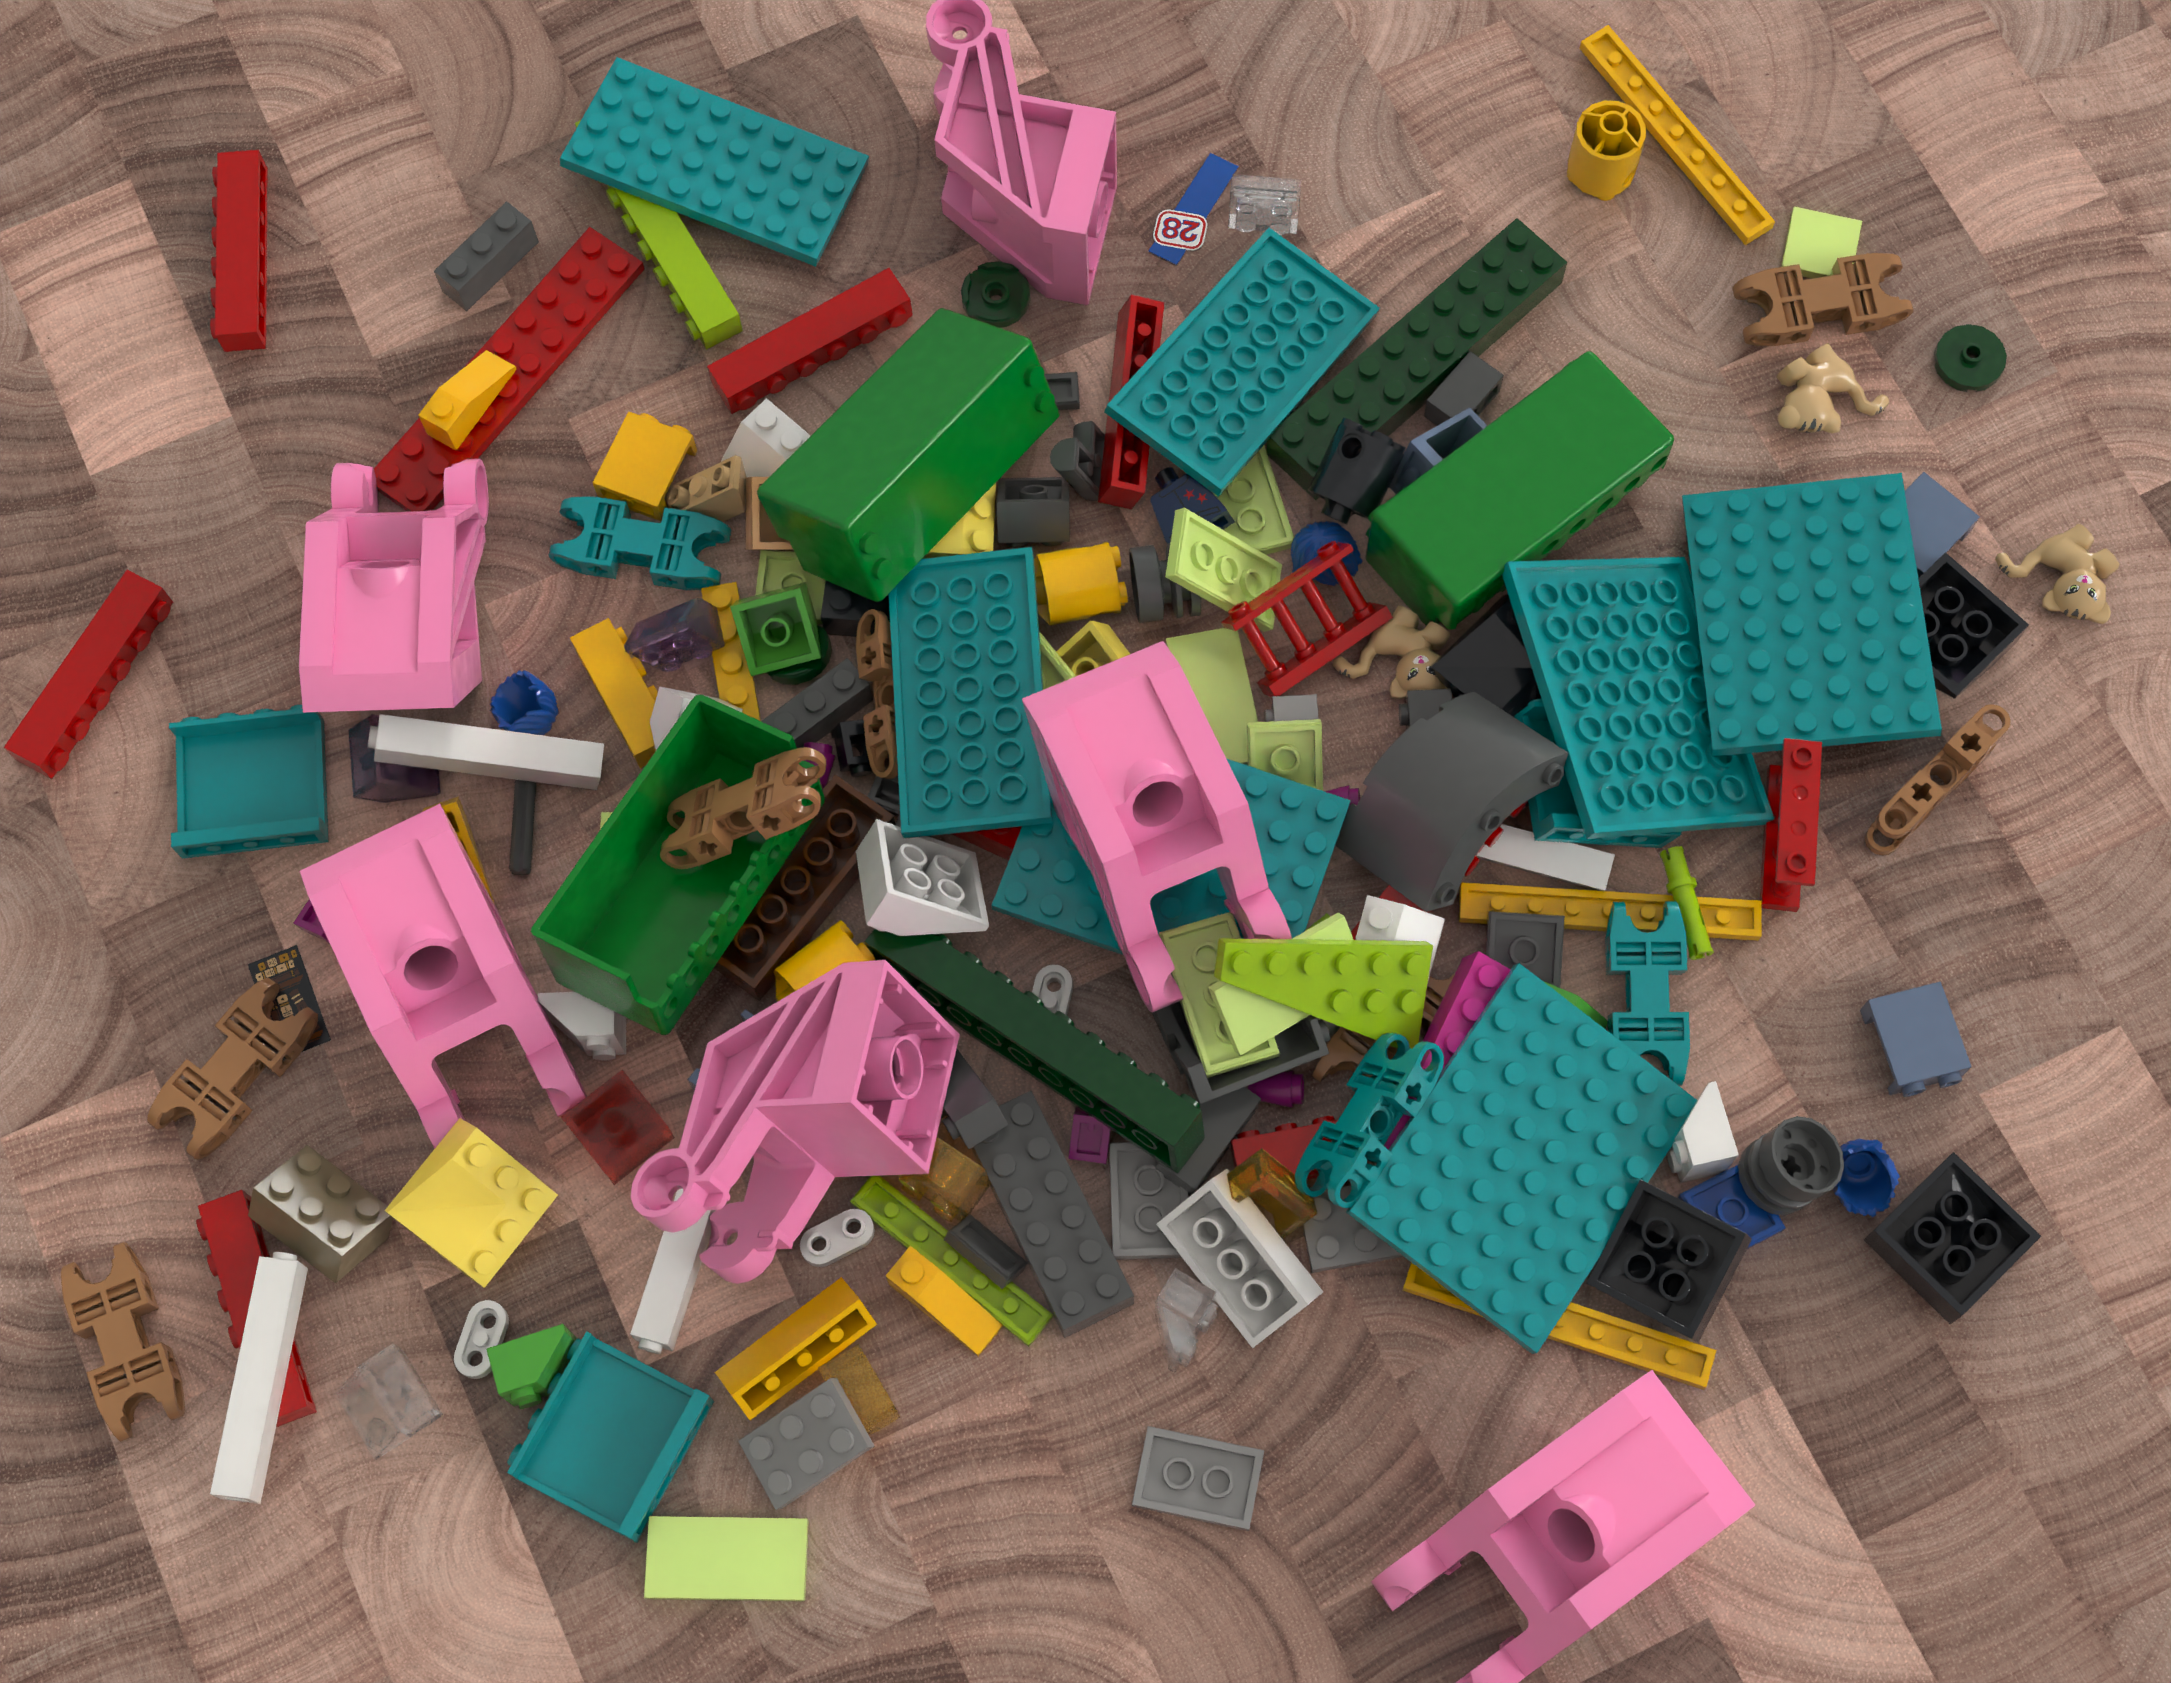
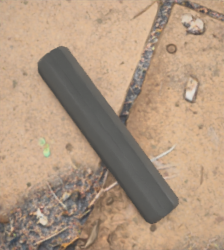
M515 780L509 869L514 875H528L531 872L536 782Z

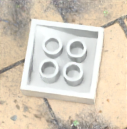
M878 819L875 820L856 850L866 925L878 931H887L899 936L987 930L989 922L976 852L928 836L903 839L901 827Z

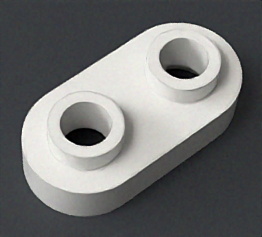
M1060 965L1045 966L1036 975L1032 993L1039 997L1044 1003V1007L1054 1014L1056 1011H1060L1067 1015L1073 992L1071 974ZM1052 982H1058L1061 984V988L1056 992H1051L1048 990V985Z
M860 1209L846 1210L807 1230L800 1241L801 1253L804 1259L812 1266H828L866 1247L874 1237V1224L871 1217L865 1211ZM851 1222H858L861 1224V1229L859 1232L852 1234L847 1231L848 1225ZM818 1239L826 1241V1247L821 1251H815L812 1248L813 1243Z
M491 1300L478 1302L471 1308L454 1353V1363L458 1371L468 1378L480 1379L487 1376L492 1371L486 1349L503 1343L509 1325V1317L506 1310L497 1302ZM489 1316H494L496 1318L495 1325L489 1329L484 1328V1320ZM476 1353H481L483 1356L482 1362L477 1366H472L470 1363L471 1357Z

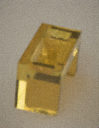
M1262 1148L1227 1174L1232 1199L1240 1203L1250 1196L1273 1215L1276 1232L1282 1238L1287 1237L1318 1214L1314 1197L1307 1196L1297 1189L1295 1174Z
M859 1344L818 1367L825 1381L830 1378L838 1379L869 1436L900 1418L897 1409Z

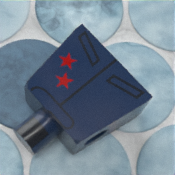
M1167 467L1156 475L1155 480L1161 490L1150 498V502L1167 544L1171 542L1175 510L1186 508L1222 530L1235 522L1216 496L1187 473L1179 478L1173 467Z

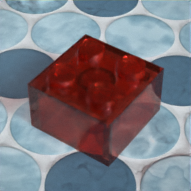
M623 1070L619 1071L561 1116L570 1131L613 1185L617 1184L675 1138L667 1124Z

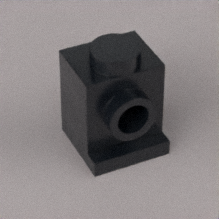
M863 719L839 722L831 731V736L835 741L840 772L850 771L851 777H862L872 774L873 771L866 749ZM852 747L858 749L860 756L853 757Z

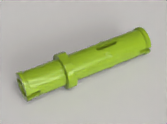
M1682 846L1668 848L1669 854H1667L1666 850L1660 852V858H1662L1669 882L1666 884V889L1669 894H1672L1674 901L1679 905L1686 931V942L1690 959L1706 958L1704 953L1707 956H1711L1714 951L1710 944L1694 889L1697 887V882L1690 875L1684 855V848Z

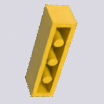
M607 618L570 637V640L639 768L646 766L656 751L650 718L658 691L654 685L647 688L642 677L647 675L646 670L638 656L631 658L626 648L631 646L624 630L622 627L615 629L610 619Z
M841 1277L719 1368L715 1374L747 1418L752 1420L867 1333L877 1323L859 1297Z

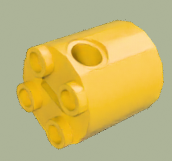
M1604 100L1592 104L1584 110L1577 122L1568 157V179L1582 192L1597 197L1602 201L1613 199L1615 195L1620 194L1629 187L1635 176L1646 139V125L1641 115L1633 107L1620 101Z
M1103 542L1091 547H1074L1036 554L1034 567L1038 614L1049 626L1089 619V617L1099 614L1121 613V606H1125V603H1128L1125 582H1118L1117 570L1121 567L1118 546L1110 547L1108 542Z
M839 920L773 971L776 976L775 998L777 1002L842 963L874 961L875 958L863 942L856 945L851 940L854 938L852 932L842 920Z

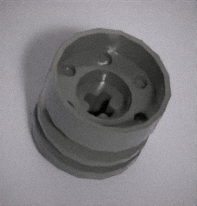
M1170 543L1166 546V559L1159 561L1154 545L1129 549L1132 591L1139 623L1163 620L1164 604L1171 603L1176 619L1183 617V601H1187L1191 617L1201 615L1202 597L1165 577Z
M1796 1116L1782 1121L1767 1134L1753 1141L1742 1152L1738 1164L1739 1179L1746 1195L1756 1206L1770 1214L1786 1216L1798 1212L1838 1184L1844 1170L1843 1152L1835 1136L1824 1125L1812 1118Z

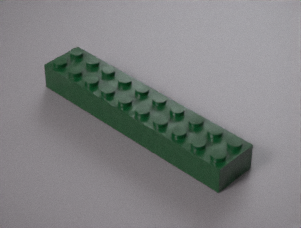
M1516 218L1284 420L1267 441V455L1311 497L1317 500L1319 497L1308 491V488L1343 417L1362 425L1363 429L1370 432L1375 430L1386 436L1391 435L1426 404L1427 399L1470 351L1479 357L1561 285L1567 261Z
M874 929L864 941L875 960H886L943 1018L1177 1174L1204 1140L1202 1110L1195 1099L1185 1093L1179 1096L1168 1088L1167 1082L1159 1075L1152 1072L1147 1075L1138 1069L1136 1062L1125 1053L1118 1052L1115 1054L1106 1048L1105 1042L1093 1032L1087 1031L1086 1034L1074 1027V1022L1064 1013L1056 1011L1054 1014L1045 1008L1042 1000L1032 992L1025 991V993H1022L1013 987V982L999 971L992 973L984 968L981 960L971 952L965 951L961 953L952 947V942L945 935L899 936L887 931Z

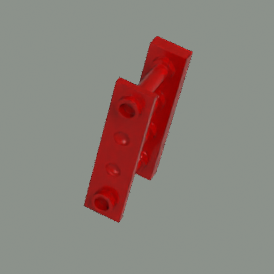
M1331 541L1317 550L1318 556L1249 603L1244 601L1235 605L1228 611L1230 616L1221 621V624L1226 629L1237 631L1242 628L1266 669L1264 672L1265 677L1257 682L1264 695L1270 697L1280 696L1393 618L1386 605L1366 602L1342 561V558L1354 551L1351 544ZM1329 567L1354 609L1352 612L1353 617L1344 623L1336 621L1312 580ZM1298 588H1301L1325 629L1323 631L1324 637L1315 643L1307 641L1283 600ZM1269 608L1274 612L1295 648V656L1286 663L1278 662L1253 620Z
M1784 738L1782 766L1770 764L1767 768L1766 795L1774 820L1766 822L1763 831L1760 901H1762L1763 909L1797 912L1800 908L1801 885L1813 887L1815 885L1822 742Z

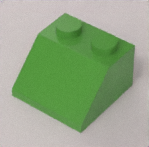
M806 582L740 599L730 606L751 676L822 657L816 614Z
M560 1324L487 1348L498 1394L512 1406L519 1405V1409L530 1408L542 1403L541 1397L549 1395L547 1391L553 1378L557 1373L563 1374L570 1361L567 1359V1355L577 1337L564 1324Z

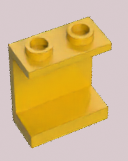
M628 411L593 481L597 496L626 501L629 510L662 521L664 509L667 508L664 497L686 453L695 456L697 453L693 435L682 426L673 425L670 427L660 423L649 414L641 413L637 415Z

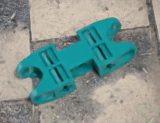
M594 496L570 497L562 501L560 514L569 520L576 521L577 525L584 529L575 539L564 540V544L556 543L551 545L549 558L556 564L581 574L616 579L620 563L650 568L649 573L654 585L682 590H701V588L720 584L722 574L712 567L704 566V562L698 560L697 556L704 548L716 546V543L723 544L730 541L732 530L722 521L698 512L665 508L661 523L631 519V513L626 501Z
M1665 901L1663 920L1659 921L1656 931L1647 933L1638 930L1633 925L1631 917L1626 915L1625 902H1613L1605 937L1606 975H1625L1626 1012H1612L1607 1016L1608 1032L1639 1056L1651 1054L1657 1057L1663 1064L1664 1071H1668V1078L1678 1086H1682L1690 1053L1689 1012H1670L1669 975H1682L1687 971L1686 931L1679 905L1676 901Z
M1386 1033L1377 1039L1346 1084L1355 1094L1337 1123L1334 1124L1324 1120L1304 1151L1295 1172L1296 1187L1301 1193L1310 1197H1317L1328 1189V1196L1333 1204L1342 1208H1351L1363 1191L1375 1184L1393 1155L1384 1146L1403 1114L1414 1118L1417 1116L1440 1076L1444 1065V1056L1437 1044L1421 1041L1413 1048H1410L1408 1040L1397 1033ZM1395 1040L1398 1048L1396 1054L1390 1060L1387 1056V1049L1390 1043ZM1430 1050L1432 1061L1423 1070L1420 1063L1426 1051ZM1364 1073V1074H1367V1075H1371L1372 1077H1371V1078H1370V1077H1366V1076H1363L1362 1074ZM1408 1096L1417 1098V1100L1409 1099ZM1322 1138H1326V1139H1329V1140H1332V1141H1331V1142H1328V1141L1322 1140ZM1367 1161L1376 1163V1166L1367 1163ZM1317 1169L1319 1175L1313 1187L1309 1189L1306 1183L1307 1176L1311 1170ZM1349 1179L1351 1191L1348 1197L1342 1200L1340 1190Z

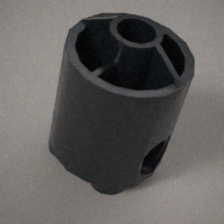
M1343 417L1312 479L1308 491L1326 501L1321 513L1347 525L1352 515L1356 514L1368 519L1372 511L1381 505L1404 457L1403 453L1406 448L1393 442L1392 438L1373 430V432L1363 429L1362 425Z

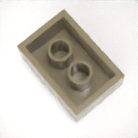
M308 1145L253 1188L248 1213L251 1219L334 1283L340 1281L388 1240L393 1217L385 1212V1209L388 1207L385 1203Z

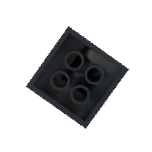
M1945 552L1918 579L1935 688L1955 699L2018 642L2029 624Z
M1508 594L1503 595L1429 667L1445 687L1451 689L1455 698L1470 692H1476L1513 717L1527 707L1530 701L1542 699Z
M1953 1152L1864 1241L1949 1324H1952L1963 1316L2041 1235Z
M1640 1179L1587 1284L1699 1343L1752 1238L1745 1232Z

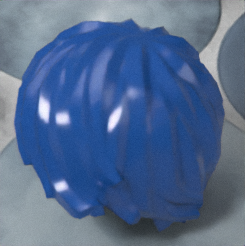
M1331 521L1307 524L1306 527L1302 528L1295 535L1291 545L1292 573L1318 556L1317 550L1331 541L1351 544L1354 551L1342 558L1351 576L1355 577L1358 565L1362 564L1363 560L1360 558L1361 553L1356 545L1357 542L1351 534L1338 523ZM1330 567L1312 579L1332 586L1339 584Z
M519 670L517 673H513L511 677L507 676L505 682L501 683L496 689L495 696L491 697L492 702L490 705L492 708L490 711L499 723V728H503L505 731L544 736L552 729V724L556 722V716L559 714L557 700L553 691L543 681L526 670Z
M1856 1139L1841 1145L1844 1170L1841 1180L1833 1188L1834 1194L1838 1196L1840 1202L1849 1213H1860L1863 1216L1869 1214L1871 1217H1874L1876 1212H1883L1889 1208L1891 1198L1895 1197L1894 1189L1899 1184L1897 1179L1900 1176L1894 1162L1886 1154V1151L1882 1149V1142L1878 1140Z

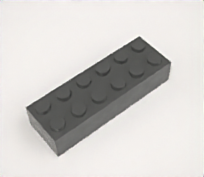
M1029 1091L1000 1105L999 1108L1008 1126L971 1149L1064 1338L1133 1305L1134 1294L1032 1091Z

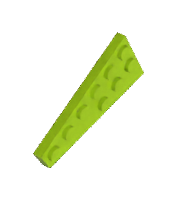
M1219 938L1214 977L1227 984L1375 1040L1386 1033L1401 1034L1408 1040L1409 1047L1413 1048L1419 1043L1433 945L1427 941ZM1395 1040L1390 1043V1046L1398 1048Z

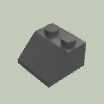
M1063 477L1000 478L997 491L998 543H1006V545L1011 547H1021L1028 542H1041L1045 546H1058L1063 542H1070L1069 483Z

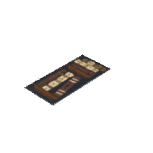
M297 945L248 964L254 984L265 978H270L279 984V992L273 1000L274 1006L271 1009V1020L281 1021L288 1018L291 1014L295 1016L306 1007L311 1008L318 1014L317 1026L302 1052L331 1041Z

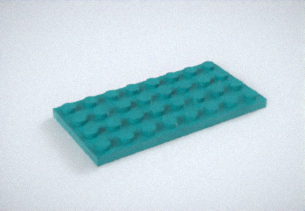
M616 57L560 157V166L816 267L868 165L869 156Z
M1268 228L1106 405L1104 413L1219 497L1269 440L1278 426L1291 415L1373 321L1380 307L1274 230Z
M1032 547L921 559L889 593L900 822L903 839L1053 823L1051 795L1022 702V698L1043 690Z

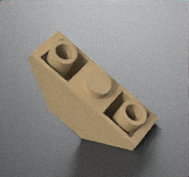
M734 455L670 486L667 496L668 508L698 512L722 522L744 513L747 477L742 458Z

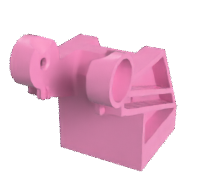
M937 0L931 5L926 15V32L932 54L943 63L934 86L933 94L934 104L940 115L934 139L936 157L948 165V173L941 196L943 214L999 260L1018 268L1029 284L1046 298L1088 305L1117 189L1116 112L1019 94L1009 45V34L1007 29L993 27L992 15L988 6L982 0ZM962 30L967 33V36L964 39H956L953 37V34L956 31Z
M466 459L445 468L443 482L444 505L433 511L378 513V489L376 487V476L373 467L353 463H336L333 467L331 477L332 509L306 522L299 652L303 713L454 708L482 682L474 580L483 553L484 543L486 542L484 526L487 523L489 497L487 475L481 459Z
M1164 641L1022 698L1055 812L1093 875L1118 946L1126 959L1137 990L1150 1012L1153 1013L1183 1000L1181 991L1171 975V972L1175 969L1174 964L1158 935L1150 907L1151 898L1158 892L1216 868L1227 897L1224 900V904L1238 922L1244 939H1292L1284 914L1268 886L1249 804L1181 665Z
M441 804L300 871L308 897L367 1026L417 1109L434 1149L459 1118L466 1121L458 1105L460 1100L455 1089L450 1090L434 1058L501 1024L508 1025L513 1029L542 1089H546L558 1117L589 1103L586 1092L551 1021L538 1002V996L522 967L501 916Z
M886 960L842 963L707 1043L679 1148L658 1152L650 1157L638 1170L631 1188V1200L634 1208L660 1230L672 1233L689 1228L698 1222L707 1210H716L709 1217L711 1237L708 1249L699 1255L700 1260L727 1282L739 1284L753 1280L770 1265L777 1249H792L793 1242L805 1228L835 1177L929 1173L960 1034ZM753 1156L754 1163L744 1202L726 1204L731 1196L729 1190L740 1178ZM679 1189H683V1194L677 1201H673L674 1193ZM737 1232L738 1235L735 1242L727 1245V1239L730 1235Z
M1651 1370L1487 1489L1429 1538L1375 1577L1371 1583L1391 1611H1394L1442 1575H1450L1462 1566L1460 1562L1472 1552L1479 1553L1527 1617L1528 1628L1516 1638L1511 1635L1499 1644L1497 1652L1455 1683H1518L1753 1508L1755 1503L1653 1370Z

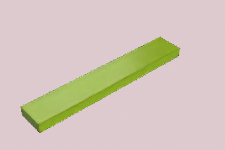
M870 1176L850 1200V1203L855 1208L865 1211L876 1225L906 1249L909 1246L913 1247L937 1266L997 1319L1004 1328L1028 1347H1030L1053 1318L1051 1312L1012 1281L1003 1289L996 1285L944 1241L948 1233L946 1228L881 1176Z

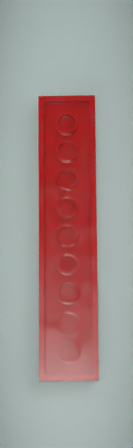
M589 227L467 363L468 365L488 350L513 364L517 370L459 448L454 450L427 435L420 418H418L374 468L378 492L407 512L432 511L444 498L443 482L445 468L466 459H478L645 270L643 262Z

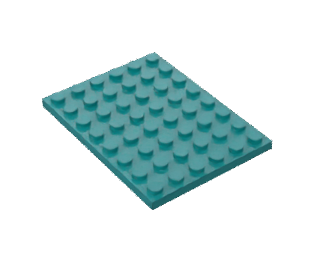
M1902 473L1682 495L1712 756L1782 750L1784 738L1822 742L1823 747L1941 736L1942 726Z
M1685 557L1511 561L1505 564L1502 574L1556 745L1568 752L1564 770L1586 839L1759 826L1774 820L1753 754L1712 756L1692 581Z
M1227 759L1249 804L1269 889L1284 914L1293 939L1305 932L1351 800ZM1051 799L1053 823L1022 826L991 905L992 910L1123 955L1118 946L1093 875L1058 818ZM1216 868L1160 891L1151 898L1150 907L1158 935L1166 930L1229 912L1224 904V900L1227 897ZM1235 919L1241 939H1244L1238 922Z
M1518 963L1512 967L1440 1073L1435 1087L1417 1116L1409 1118L1388 1149L1393 1155L1375 1184L1363 1191L1354 1205L1347 1209L1346 1213L1528 1352L1536 1354L1601 1256L1640 1179L1647 1183L1649 1182L1675 1142L1677 1134L1697 1099Z

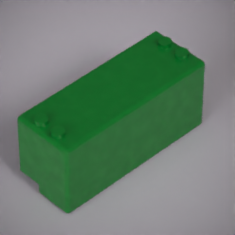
M945 308L938 309L758 488L757 495L778 537L790 542L804 571L875 602L883 600L1060 416L1055 403V397L1051 393L1044 375V369L1041 367L1032 341L1028 337Z
M1587 351L1577 359L1569 362L1556 375L1386 503L1374 509L1368 517L1371 525L1365 533L1368 537L1365 559L1403 602L1419 616V619L1425 626L1431 621L1437 624L1441 621L1447 629H1456L1458 623L1471 613L1478 612L1497 593L1506 590L1502 574L1507 562L1542 560L1553 550L1560 549L1578 531L1590 526L1594 519L1608 508L1615 507L1621 498L1634 488L1641 487L1660 468L1664 469L1674 443V436L1593 352Z
M696 695L691 700L531 928L534 940L558 984L658 1034L668 1035L672 1031L814 818L794 829L769 839H765L756 830L734 839L732 852L729 855L701 866L677 869L668 866L660 858L662 843L668 839L670 834L677 830L667 821L668 808L671 802L678 797L721 778L730 787L752 778L756 763L780 753L797 749L792 735L704 695ZM807 761L799 762L803 768L814 767L813 764ZM818 779V782L810 787L819 792L821 796V809L825 802V796ZM802 799L804 806L813 804L809 799ZM683 811L675 813L678 817L685 818ZM682 849L669 851L674 856L681 857L687 855V852Z

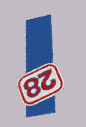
M1210 153L1174 210H1164L1158 214L1153 232L1155 242L1149 249V252L1177 265L1186 250L1193 251L1201 248L1208 226L1206 218L1239 166Z

